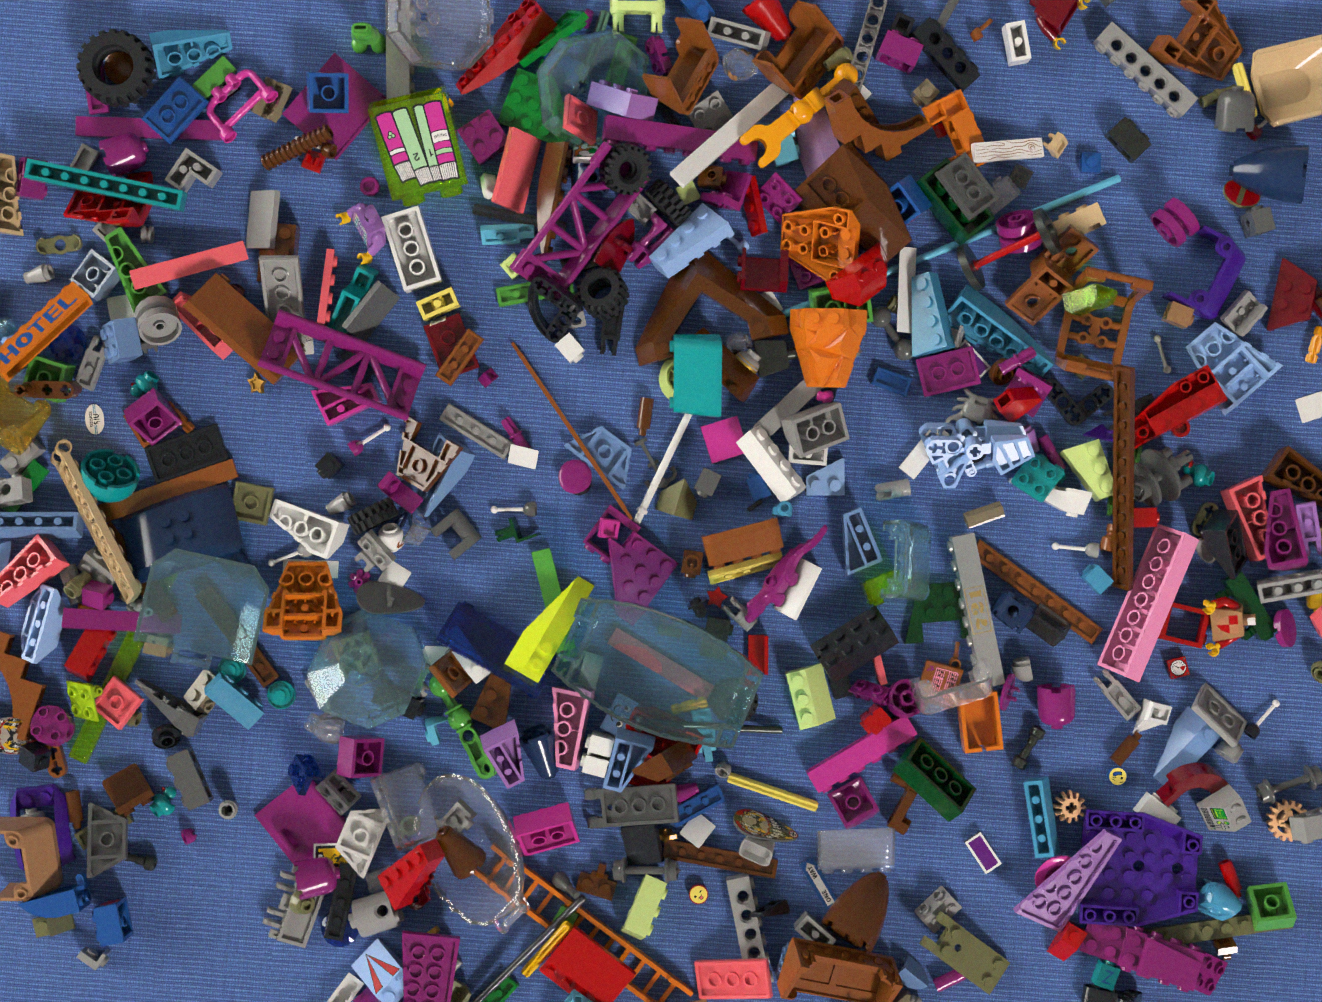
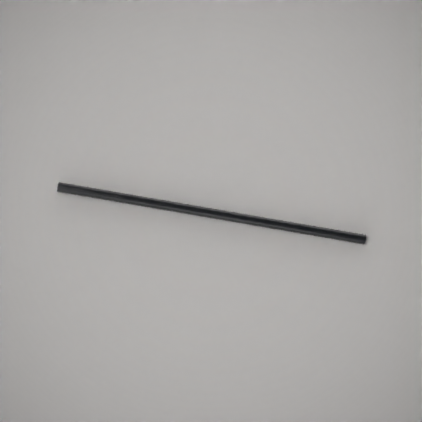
M581 894L472 1002H483L586 901V898Z

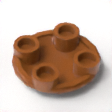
M114 52L108 55L104 66L106 75L112 82L118 85L124 83L133 71V59L125 52Z

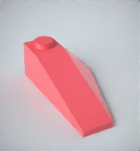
M180 291L172 299L177 305L180 319L215 354L224 360L233 350L183 307L192 296Z

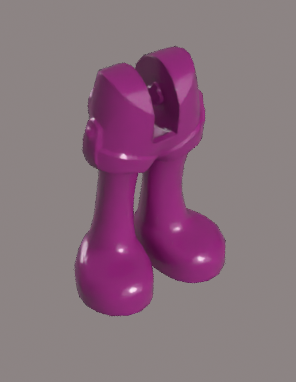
M655 212L651 215L653 225L649 232L639 241H634L631 245L633 250L626 255L630 262L636 260L634 265L638 269L652 262L649 256L675 231ZM661 231H663L662 235L650 247H647L650 244V242Z

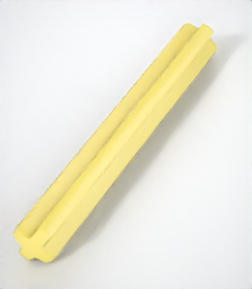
M732 772L727 778L728 783L814 812L818 808V802Z

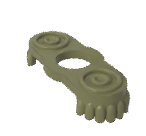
M75 234L66 237L58 235L54 238L38 239L35 246L37 252L43 255H63L67 252L80 250L83 242ZM58 240H64L66 247L59 251L56 249L55 243Z

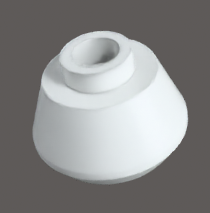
M483 173L480 177L483 196L488 200L493 195L497 179L496 175Z

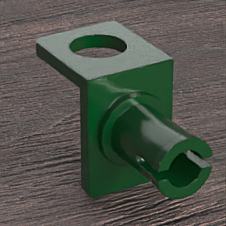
M515 516L508 518L510 526L495 530V536L503 534V536L496 538L498 542L514 537L516 543L541 535L538 532L522 537Z

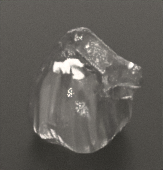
M325 712L320 716L311 713L308 716V721L304 723V728L313 733L321 742L332 745L339 744L340 736H343L345 729V719L338 712Z

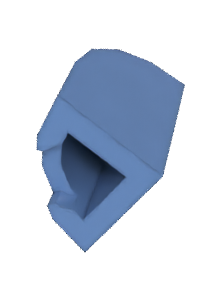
M908 955L902 961L904 963L903 967L898 970L902 984L911 989H924L928 987V977L923 967Z

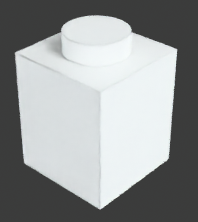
M570 333L555 344L570 364L573 361L577 363L584 357L582 353L585 350Z

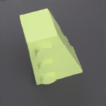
M1099 439L1062 450L1059 453L1061 458L1069 465L1071 471L1079 478L1084 488L1088 492H1092L1091 497L1095 502L1113 497V477Z
M647 874L643 877L634 897L632 907L628 911L625 924L621 927V932L639 940L644 939L646 935L650 936L654 927L651 924L654 917H658L661 909L658 906L660 900H664L668 892L665 882Z

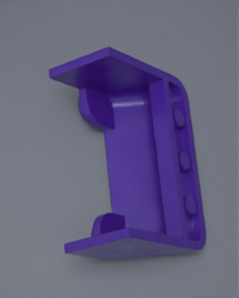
M1203 225L1196 234L1216 243V253L1224 258L1207 292L1197 289L1191 292L1188 299L1169 291L1164 293L1162 298L1169 302L1175 301L1195 309L1193 314L1205 320H1210L1218 316L1245 263L1246 256L1231 238Z

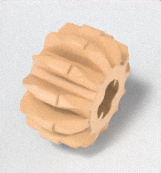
M1071 790L1067 791V795L1063 791L1060 792L1062 798L1056 796L1055 800L1058 803L1053 804V807L1057 809L1054 814L1056 816L1060 815L1059 819L1061 821L1066 819L1067 823H1071L1072 818L1076 822L1079 821L1077 816L1083 817L1084 814L1081 810L1086 809V806L1082 805L1085 799L1079 798L1080 794L1078 792L1073 794ZM1071 803L1073 807H1070L1068 810L1066 806H1069Z

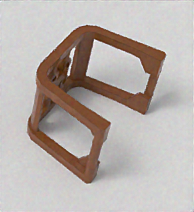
M1087 266L1074 280V289L1068 293L1054 362L1055 365L1064 371L1114 382V366L1121 365L1133 308L1142 297L1152 291L1154 281ZM1107 278L1131 284L1130 289L1134 291L1127 298L1083 287L1089 281L1104 282ZM1079 297L1124 307L1121 322H1114L1108 317H1094L1090 313H1073L1076 298ZM1071 320L1078 321L1083 326L1090 325L1088 333L1070 332ZM1110 328L1119 330L1116 342L1108 340L1105 336L1097 337L1100 329L1107 330ZM1067 339L1075 340L1078 344L1082 345L1086 343L1091 344L1099 349L1105 347L1114 349L1112 363L1108 364L1064 354Z

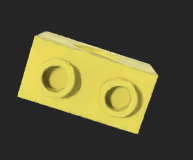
M452 287L416 302L421 316L426 322L461 307Z

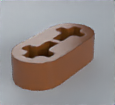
M45 745L48 749L52 748V746ZM62 745L58 747L53 746V748H57L55 757L51 753L49 768L47 769L53 778H60L68 771ZM57 765L58 767H62L60 774L58 771H54V768L57 767Z

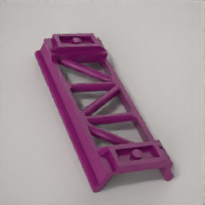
M603 142L589 160L591 162L544 226L526 249L523 248L509 266L515 273H518L530 283L538 274L545 273L568 289L603 243L608 233L615 227L640 194V192H633V195L619 193L605 212L581 194V192L610 189L604 185L606 182L585 184L597 167L603 169V165H600V163L605 161V156L610 153L609 151L612 148L607 142ZM625 161L620 167L621 176H625L629 171L628 161ZM577 201L600 218L587 237ZM569 204L579 241L555 224ZM550 230L575 248L532 254ZM570 258L559 274L542 262ZM553 291L554 296L560 299L561 294L558 291Z
M282 309L278 310L271 333L258 362L259 367L296 379L405 421L408 420L412 402L427 365ZM297 332L326 343L314 374L298 339ZM292 345L305 374L284 367ZM333 346L355 353L354 356L323 375ZM361 360L350 391L326 383ZM369 361L387 400V404L358 394ZM379 363L398 370L392 390L389 388Z

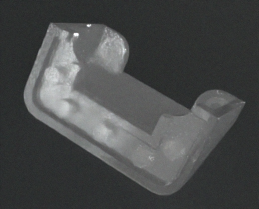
M984 657L975 659L974 668L967 672L970 682L940 691L936 690L934 683L930 680H920L919 677L910 679L909 682L919 711L925 715H931L990 696L993 691V669L990 660Z
M420 762L370 779L396 849L402 852L435 839L437 831L441 827L447 826L444 817L440 818L436 813L424 782L427 771Z

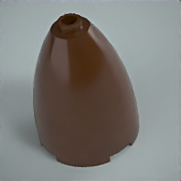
M879 871L876 873L871 872L854 882L835 900L822 919L821 924L825 927L831 926V930L835 935L857 948L864 946L866 947L865 951L871 953L880 936L887 914L889 901L887 876Z

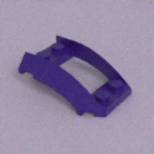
M56 784L17 788L10 803V817H20V809L54 805L60 861L62 866L74 861L76 856L72 848L73 842L66 797L60 791L61 789ZM14 848L18 867L25 871L22 850Z

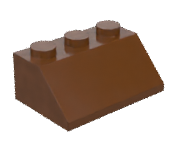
M277 223L275 249H259V257L260 255H298L300 227L293 224ZM258 260L257 282H262L260 264Z
M684 738L632 769L634 774L657 782L663 779L669 781L693 766L692 761L698 757L687 738Z

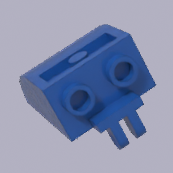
M80 872L75 877L77 884L58 888L31 900L22 901L17 905L35 916L44 918H58L77 913L91 904V893L87 890L90 882L87 879L86 873Z

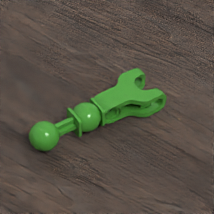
M435 676L431 677L429 689L433 695L441 697L449 710L445 712V715H448V723L452 729L456 730L457 734L459 733L460 741L477 775L482 779H489L495 776L497 771L483 750L480 733L472 726L474 723L470 717V711L462 707L464 706L463 703L458 705L455 697L451 698ZM467 730L472 731L474 734L471 741H468L464 736ZM485 764L490 767V772L485 770Z

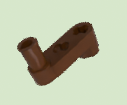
M33 380L24 382L22 385H16L14 390L18 391H15L14 394L17 397L69 399L77 397L82 392V386L76 380ZM46 387L52 388V392L46 391Z
M894 772L890 781L904 788V792L891 813L886 826L904 835L911 824V820L905 817L917 796V792Z

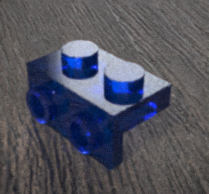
M296 754L292 764L288 767V775L298 795H306L312 780L322 781L324 778L315 758L309 754Z

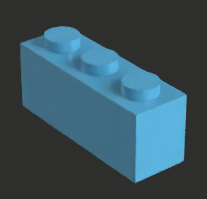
M219 672L205 686V695L249 730L264 714L263 703L256 697L254 699L248 695L249 692L243 686L238 687L234 684L235 680L230 675H224Z

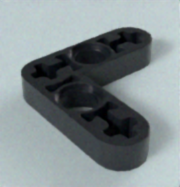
M1047 379L1048 382L1055 385L1053 387L1054 391L1057 393L1060 390L1061 394L1056 395L1053 399L1052 396L1055 394L1050 391L1046 398L1064 420L1072 426L1079 425L1107 403L1114 394V390L1110 385L1101 384L1076 404L1057 380ZM1101 388L1103 390L1108 389L1107 397L1102 396L1098 400L1095 398L1102 393ZM1060 397L1067 399L1068 403L1064 408L1060 407L1057 403ZM1088 399L1094 402L1092 410H1087L1084 406L1085 401ZM1071 405L1073 406V408L1070 409L1071 412L1074 414H1079L1077 416L1078 421H1071L1070 418H1072V415L1070 414V412H1066V414L1064 413V411L1069 409Z

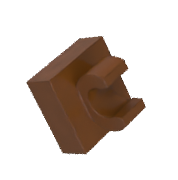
M1232 937L1212 940L1217 954L1223 955V961L1231 960V954L1238 953L1237 945Z

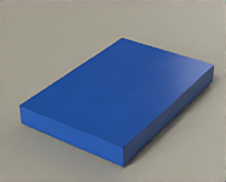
M178 76L141 119L172 145L202 112L209 101L181 76Z

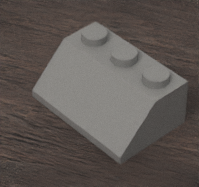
M840 402L822 403L781 419L785 438L799 458L850 439Z

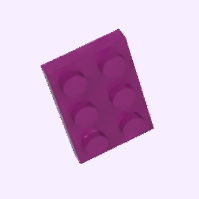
M973 346L916 359L924 397L981 384Z

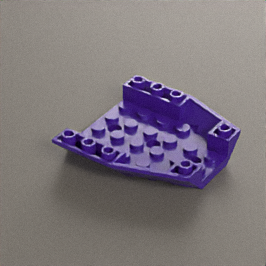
M1086 809L1082 822L1081 849L1103 829L1119 835L1122 841L1079 904V923L1139 927L1198 911L1199 892L1196 889L1198 855H1202L1203 835L1145 812ZM1136 861L1143 862V867L1139 870L1133 868V864ZM1175 863L1182 864V869L1179 872L1172 871V866Z

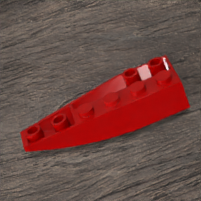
M524 0L520 7L507 17V20L463 76L459 78L455 85L460 93L464 95L479 88L513 67L532 48H535L557 26V23L536 0Z
M1208 364L1173 383L1135 418L1134 450L1228 400Z

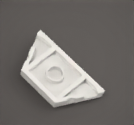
M393 808L350 811L335 848L363 879Z

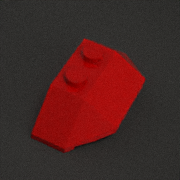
M876 243L826 282L832 299L861 306L886 287L887 258L881 243Z

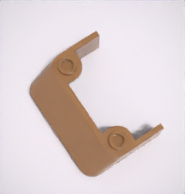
M0 817V834H4L8 846L22 850L26 882L9 883L1 891L0 901H28L58 889L63 883V874L54 822L48 817Z

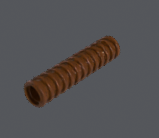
M323 124L322 127L319 126L317 129H313L312 132H307V135L303 134L302 137H297V140L293 139L291 142H287L286 145L283 144L281 147H277L276 150L273 149L271 152H267L266 155H261V163L266 170L270 171L272 168H276L277 165L281 166L282 162L287 163V160L291 161L293 158H297L298 155L301 156L303 153H307L308 150L311 151L313 147L317 148L318 145H323V142L327 143L328 140H333V131L329 125Z

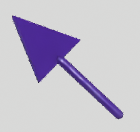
M1103 424L1083 434L1086 437L1113 442V437L1110 435L1113 434V430L1107 431Z

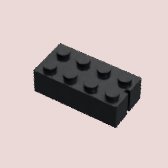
M874 605L811 644L810 647L832 682L835 683L892 648L899 641L887 621Z

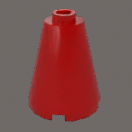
M753 0L751 4L748 3L741 10L761 29L771 32L770 36L777 42L779 40L784 42L791 36L792 28L780 0Z

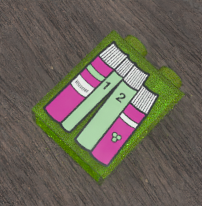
M446 85L369 104L368 113L392 201L402 199L403 206H413L426 201L425 193L439 191L441 198L453 197L463 193L462 185L468 184V172Z

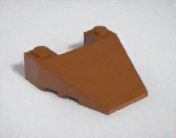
M1181 0L1179 4L1192 15L1176 40L1171 35H1157L1147 52L1162 64L1217 81H1223L1244 49L1233 29L1229 28L1226 16L1219 10L1217 0Z

